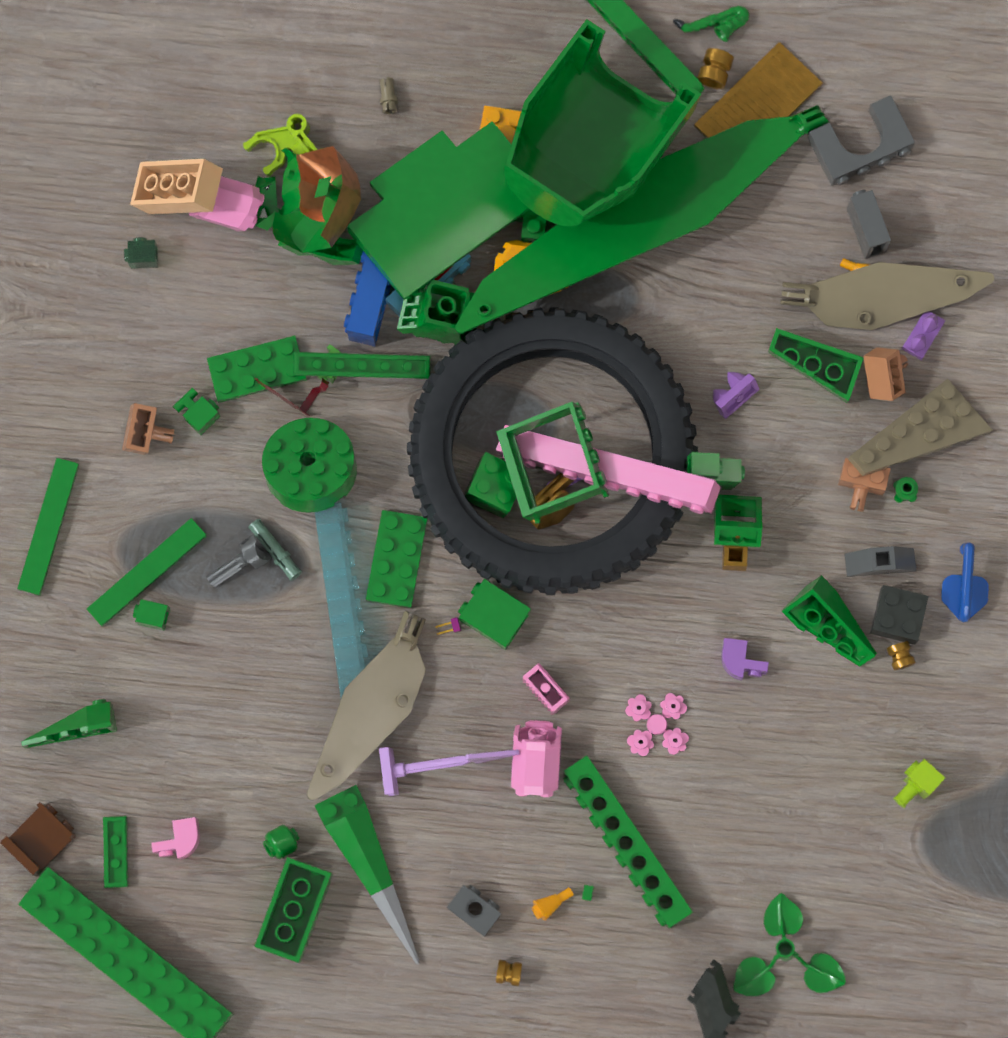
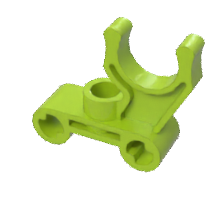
M301 114L291 115L287 120V126L256 132L253 137L243 143L244 149L248 152H251L255 145L262 142L271 143L275 147L276 156L274 161L263 168V172L268 177L284 166L286 155L281 151L284 148L292 150L297 155L318 150L307 137L310 132V125ZM301 122L302 128L296 130L295 124Z

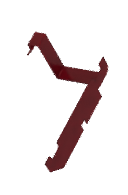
M254 378L264 388L307 416H310L306 412L317 395L326 391L329 386V382L322 378L321 384L318 387L312 388L299 408L260 382L257 378Z

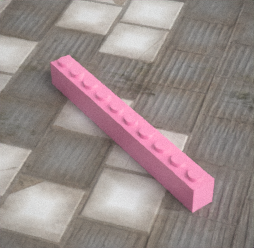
M531 431L516 436L525 467L535 469L536 466L541 467L547 473H563V476L576 480L578 477L584 479V482L594 485L580 444ZM499 442L496 451L502 456V460L505 461ZM595 449L600 458V462H598L599 470H602L606 477L607 484H604L606 488L613 491H618V489L626 490L627 494L639 497L640 494L645 495L647 499L660 503L661 500L667 501L669 505L676 508H682V506L689 507L692 512L703 514V512L712 514L721 488L715 480Z

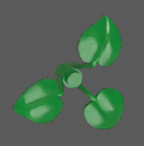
M783 893L778 894L768 905L763 921L765 930L769 935H782V939L776 944V955L767 967L765 962L758 957H749L743 960L736 970L734 991L745 996H761L768 993L775 984V976L769 970L772 969L778 959L788 961L793 957L804 967L808 968L804 973V981L810 990L816 993H827L844 986L846 983L844 972L833 957L824 953H817L812 956L810 964H808L795 952V945L791 940L786 939V934L794 935L800 930L803 924V916L797 905L790 901Z

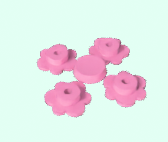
M668 693L665 696V700L660 703V707L663 709L662 715L654 714L650 716L651 712L649 710L652 704L646 701L644 695H637L635 699L630 698L628 700L629 706L626 707L625 713L630 717L633 716L634 721L648 719L647 729L649 730L643 732L635 730L634 735H630L627 738V744L631 746L630 750L632 753L636 754L638 752L640 756H646L649 753V749L654 746L653 741H651L652 734L660 735L664 733L663 737L665 739L662 745L668 748L670 754L675 755L679 751L686 749L685 744L689 740L686 733H681L679 728H675L673 731L666 730V718L679 719L680 714H684L687 711V706L683 703L682 696L676 697L673 693Z

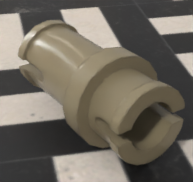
M387 77L385 82V79L382 78L379 80L382 95L380 105L383 106L382 111L384 114H390V110L394 114L397 112L396 104L398 103L394 92V79Z

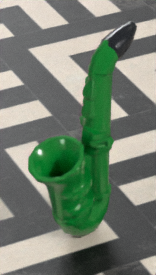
M734 6L689 24L679 19H674L673 22L684 32L700 31V29H706L708 26L712 27L719 24V26L714 28V32L722 41L727 42L733 32L747 23L750 14L745 7Z

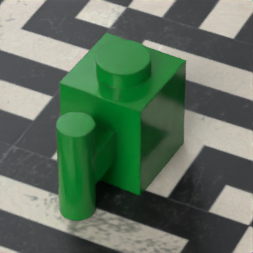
M191 388L172 407L178 413L186 407L188 410L183 414L185 421L202 435L220 418L217 411L219 407L212 399L206 400L203 396L195 403L193 399L198 395V392Z

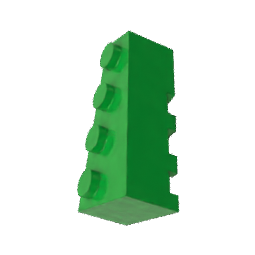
M778 328L775 330L768 350L769 354L846 403L849 402L864 359L858 355Z

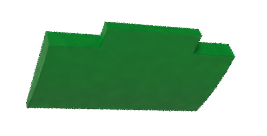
M493 121L457 147L442 130L370 181V186L382 201L348 225V233L403 300L409 298L529 210L514 195L505 180L504 169L512 144Z

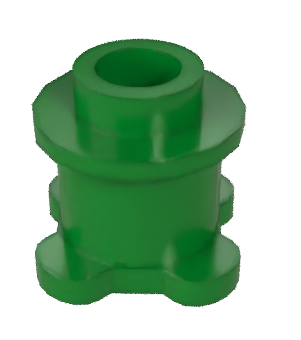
M904 477L894 482L893 487L896 492L894 500L897 503L916 501L918 484L914 479ZM903 487H908L910 492H905Z

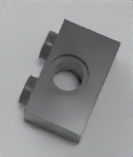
M471 884L468 888L463 885L449 903L447 909L485 937L502 915L498 911L500 906L491 899L487 902L479 897L481 892ZM472 903H479L482 906V912L477 916L469 913V906Z

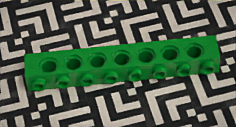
M585 756L564 770L565 777L562 778L569 790L575 789L579 795L576 797L577 802L582 809L587 807L591 813L589 817L591 823L596 829L601 828L605 834L602 836V839L608 848L614 847L618 853L615 858L622 868L626 866L631 874L628 877L635 888L640 886L645 893L641 897L648 907L653 905L657 911V914L654 916L662 927L666 925L670 929L692 914L693 911L589 757ZM583 779H589L593 783V788L589 791H584L580 788V782ZM597 798L605 800V809L601 811L596 810L593 807V801ZM609 818H616L619 821V827L616 830L607 828L606 821ZM623 837H628L632 840L633 845L628 850L622 849L619 845V840ZM635 857H642L645 860L646 865L643 869L634 868L632 860ZM654 876L658 879L659 886L656 889H650L646 886L645 881L648 877ZM660 897H670L672 906L668 909L662 908L659 905Z

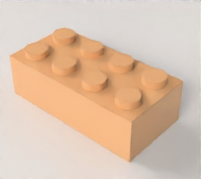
M206 159L140 162L130 205L148 214L213 212L223 168Z

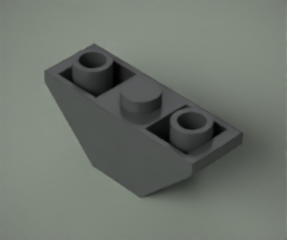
M897 546L876 547L844 554L847 577L916 572L914 548Z

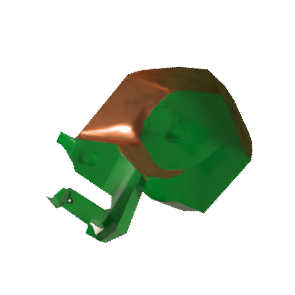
M334 146L300 155L284 148L281 151L288 158V165L283 175L282 185L284 205L281 209L277 207L275 177L262 178L258 176L255 187L260 189L261 194H264V201L258 209L255 226L265 230L272 227L276 240L301 253L332 248L350 223L361 201V190L357 173Z

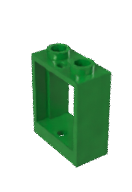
M718 494L714 507V545L761 547L763 529L762 497ZM722 516L753 517L755 522L723 521Z

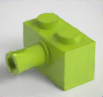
M925 759L920 763L916 760L904 772L907 777L903 781L907 784L893 799L902 808H905L917 793L923 799L927 798L945 777Z

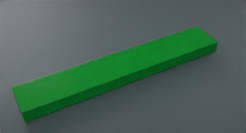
M293 352V375L428 379L430 377V356Z
M56 458L17 588L19 591L41 596L76 479L79 463Z
M190 518L87 608V611L103 627L207 535Z

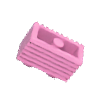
M540 663L523 676V683H526L529 690H532L535 697H538L541 704H544V708L550 711V715H554L569 702L570 698Z

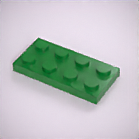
M296 336L207 358L218 403L268 391L254 378H257L271 389L307 381L306 376L293 375V352H299Z
M382 510L366 601L412 609L428 518Z

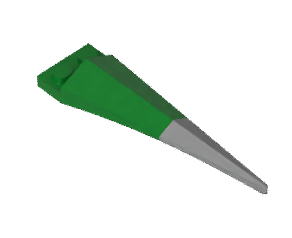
M354 785L314 806L326 830L415 963L419 965V959L367 805L357 785Z

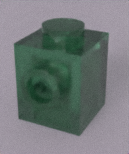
M137 237L133 241H128V248H124V260L128 262L131 269L158 267V247L155 240Z

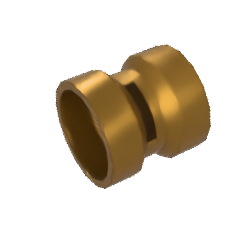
M908 641L886 648L888 655L892 657L894 671L916 664L914 656L909 653L911 647Z
M499 960L495 983L503 984L504 982H510L513 986H519L522 963L515 962L510 964L506 960Z

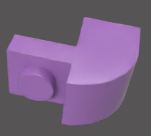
M724 638L721 661L725 671L731 677L742 680L744 672H748V676L761 677L762 674L767 673L769 662L745 659L748 641Z

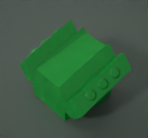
M432 280L409 298L403 300L397 330L402 334L412 333L416 337L437 340L443 344L453 343L456 345L461 340L465 342V336L473 331V329L464 333H458L455 330V326L474 293L469 292V288Z

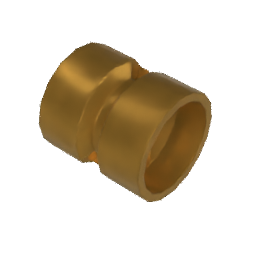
M708 48L703 59L704 66L700 68L697 79L702 85L707 87L724 89L728 79L726 71H730L734 57L726 51Z

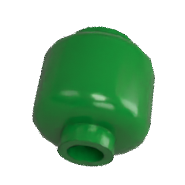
M280 825L265 834L263 846L271 858L283 859L297 850L299 836L294 828L289 829L286 825Z

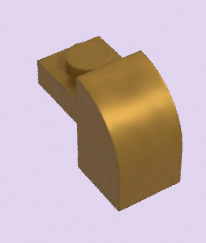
M723 545L722 570L746 571L748 547Z

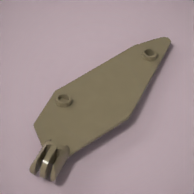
M877 262L812 284L783 282V287L804 289V292L782 290V296L803 298V301L781 299L780 304L808 307L826 326L874 330L965 300L994 281V275L990 272ZM959 277L964 278L962 285H957L956 283Z
M404 611L395 637L345 688L306 795L308 799L315 800L341 785L411 713L426 671L417 647L426 619H420L413 636L412 633L418 616L413 614L404 633L403 630L409 617V612ZM325 766L331 768L330 774L325 773Z

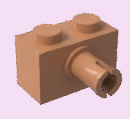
M876 347L863 356L867 387L871 399L894 401L906 392L902 369L908 366V363H905L908 359L900 354L899 350Z
M134 403L130 406L122 450L145 455L149 451L152 439L171 444L173 441L171 436L174 435V429L155 426L154 420L157 408Z
M845 458L838 485L854 489L849 508L855 510L859 501L857 511L863 512L868 492L883 496L891 469L886 468L862 476L848 458Z

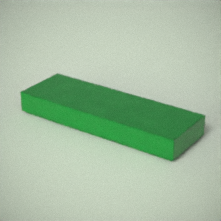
M127 816L103 817L104 888L129 887Z

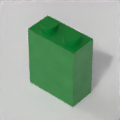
M484 579L482 583L477 582L471 591L472 598L469 602L464 601L458 610V613L461 614L459 621L506 650L530 615L531 608Z

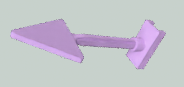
M390 747L379 748L384 793L389 796L399 795L397 777H404L410 773L463 766L470 762L476 764L519 755V750L467 754L465 756L405 764L404 762L395 764L393 749Z

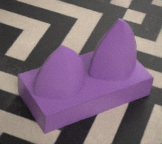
M930 311L923 313L902 350L922 360L945 320Z
M728 372L727 378L731 389L729 391L724 389L713 390L714 403L719 413L725 419L760 390L755 378L750 373L745 376L738 372Z

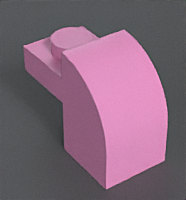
M196 817L172 821L174 840L151 843L152 852L155 854L159 853V857L172 856L173 851H176L179 860L190 856L196 850L200 840L199 824Z

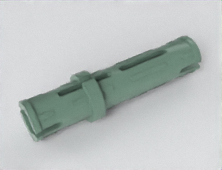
M257 519L249 525L248 528L255 534L274 559V564L284 571L290 581L296 579L302 571L290 558L291 554L281 547L262 523L261 519Z

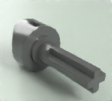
M255 534L239 544L241 554L206 576L212 586L216 587L248 564L258 569L272 560L269 552L262 550L256 545Z

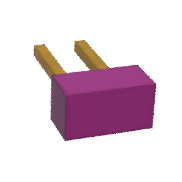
M455 617L451 619V622L435 626V628L452 624L453 629L439 632L437 635L454 631V633L462 631L459 618Z

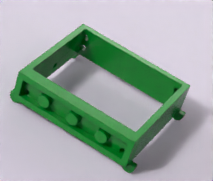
M569 402L496 431L522 517L529 521L535 520L536 524L541 523L540 517L596 495L603 494L604 498L609 496L608 490L604 486V484H607L606 477L598 467V462H600L599 455L591 445V441H593L592 433L585 426L586 414L579 402ZM572 414L594 485L537 507L516 436Z

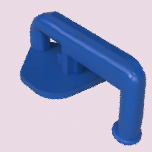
M964 543L960 546V552L963 555L962 575H949L942 583L941 599L959 621L964 623L988 603L989 594L988 582L980 576H973L975 546L972 543Z

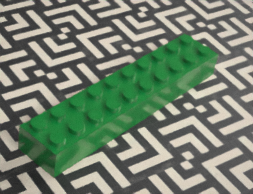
M47 867L18 903L19 906L184 1038H216L234 1015V1013L52 868Z

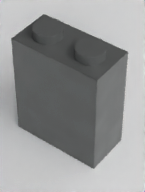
M859 190L852 194L853 196L850 198L847 206V212L863 256L867 259L885 253L891 239L873 190L867 192L866 190Z

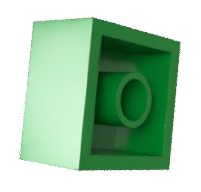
M485 452L478 461L464 496L468 502L501 518H504L510 512L516 499V494L506 462Z

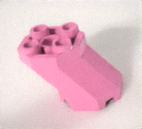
M221 176L213 212L189 213V215L236 231H246L248 227L253 228L257 222L256 215L264 201V194H261L260 189L253 185Z
M533 720L525 722V727L520 728V724L515 726L513 750H519V755L513 756L511 787L516 790L518 796L540 795L541 797L548 798L553 796V791L558 790L562 741L561 727L557 726L556 730L553 728V723L549 721Z

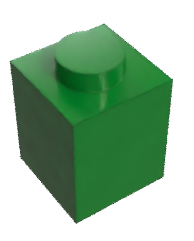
M141 599L140 604L135 605L133 618H136L135 622L138 625L165 631L170 608L165 604Z

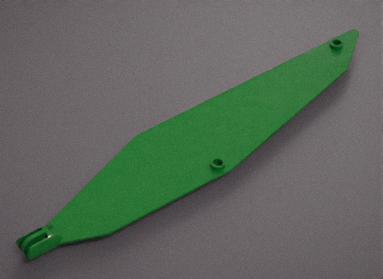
M815 105L793 116L748 120L659 159L630 199L577 226L567 227L557 224L485 277L455 326L456 332H467L708 225L798 139L810 131L828 124L827 117L819 105Z

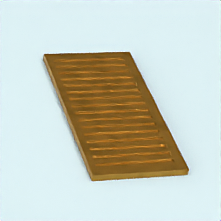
M778 42L694 124V127L709 138L748 120L788 117L823 82L783 46L781 42Z

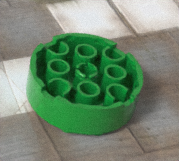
M302 418L283 425L269 438L262 455V468L271 494L283 506L294 511L310 513L329 509L335 506L334 503L343 496L346 497L356 480L357 463L349 437L339 426L324 419Z

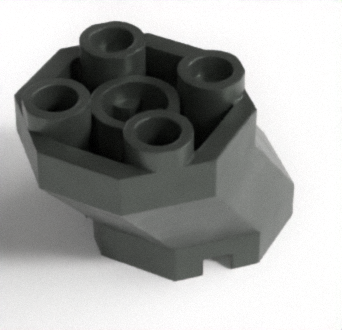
M713 959L710 963L713 968L708 967L691 991L695 994L694 997L689 995L686 1000L695 1006L704 1038H726L728 1032L725 1029L729 1023L731 1025L735 1024L741 1012L738 1011L740 1006L731 999L722 965Z

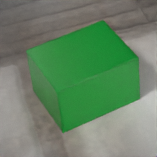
M584 885L582 900L591 901L594 886Z

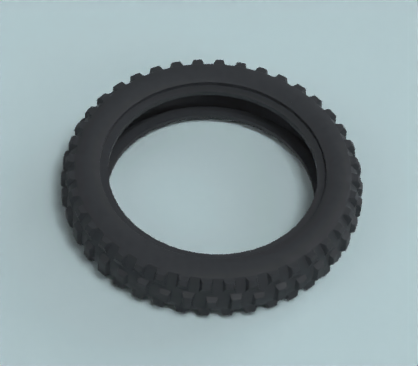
M550 307L549 312H545L543 308L527 310L525 315L521 312L505 315L506 320L504 321L498 318L485 324L484 330L478 328L465 336V342L459 341L448 351L449 357L445 356L441 361L437 362L434 366L435 374L431 373L428 380L422 386L424 393L422 392L420 398L416 399L414 411L417 413H414L408 430L412 433L411 440L407 443V455H410L411 463L408 465L409 476L414 477L415 481L412 491L414 497L421 501L420 512L423 518H429L432 523L430 529L436 538L441 537L444 540L445 549L450 554L456 553L461 560V564L466 568H476L477 573L487 580L492 577L502 587L510 589L514 585L518 590L531 594L534 590H539L540 593H545L546 595H555L556 591H561L562 594L578 593V588L594 590L600 588L601 582L605 584L611 581L614 582L621 578V573H627L630 570L634 571L639 568L640 560L644 561L648 557H652L658 551L656 546L660 545L663 540L667 541L671 536L672 530L670 528H673L675 523L679 522L684 514L681 510L682 508L673 507L663 500L657 503L647 499V496L641 495L622 520L592 539L566 546H540L513 539L499 532L483 520L471 507L458 484L453 467L452 452L456 427L463 410L475 392L485 382L514 364L545 357L569 358L582 361L603 370L615 378L632 395L640 407L649 429L652 444V464L687 473V456L691 452H698V446L693 444L697 431L696 425L690 422L692 408L690 403L684 402V389L681 383H675L673 369L670 365H663L659 353L654 348L648 349L645 346V341L638 334L629 335L626 327L616 322L611 325L608 323V319L598 314L588 317L585 311L572 309L571 313H566L565 309L559 307Z

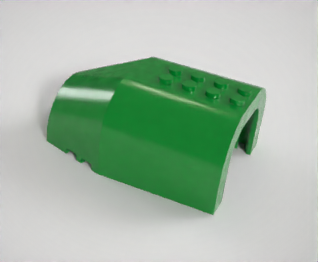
M588 19L585 20L524 101L504 169V177L509 188L525 206L542 218L567 227L577 226L630 199L694 113L702 94L682 81L674 101L662 102L633 86L615 74L604 63L600 55V47L606 31Z

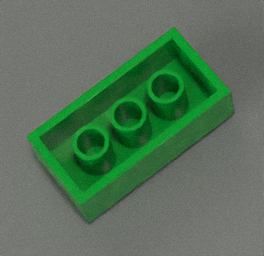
M287 857L254 947L301 964L333 874Z

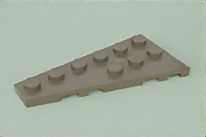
M946 379L850 455L848 460L862 476L886 469L889 466L907 462L912 458L922 457L951 447L954 444L990 434L993 430L954 385Z

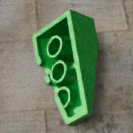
M822 575L808 584L782 610L798 629L803 632L807 630L817 637V641L822 644L823 642L828 643L835 648L838 654L859 667L877 655L838 592Z
M106 699L92 701L93 705L86 706L21 741V744L24 748H31L117 732L113 704L106 702Z

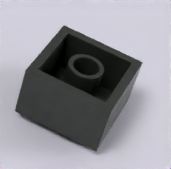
M883 585L880 589L870 634L902 642L908 641L910 644L915 645L919 640L929 596Z

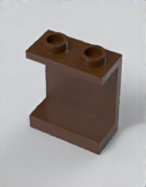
M41 802L37 804L39 808L10 837L6 836L0 842L36 877L76 837L72 833L75 828L65 819L61 822L55 816L58 812L49 803L44 805Z

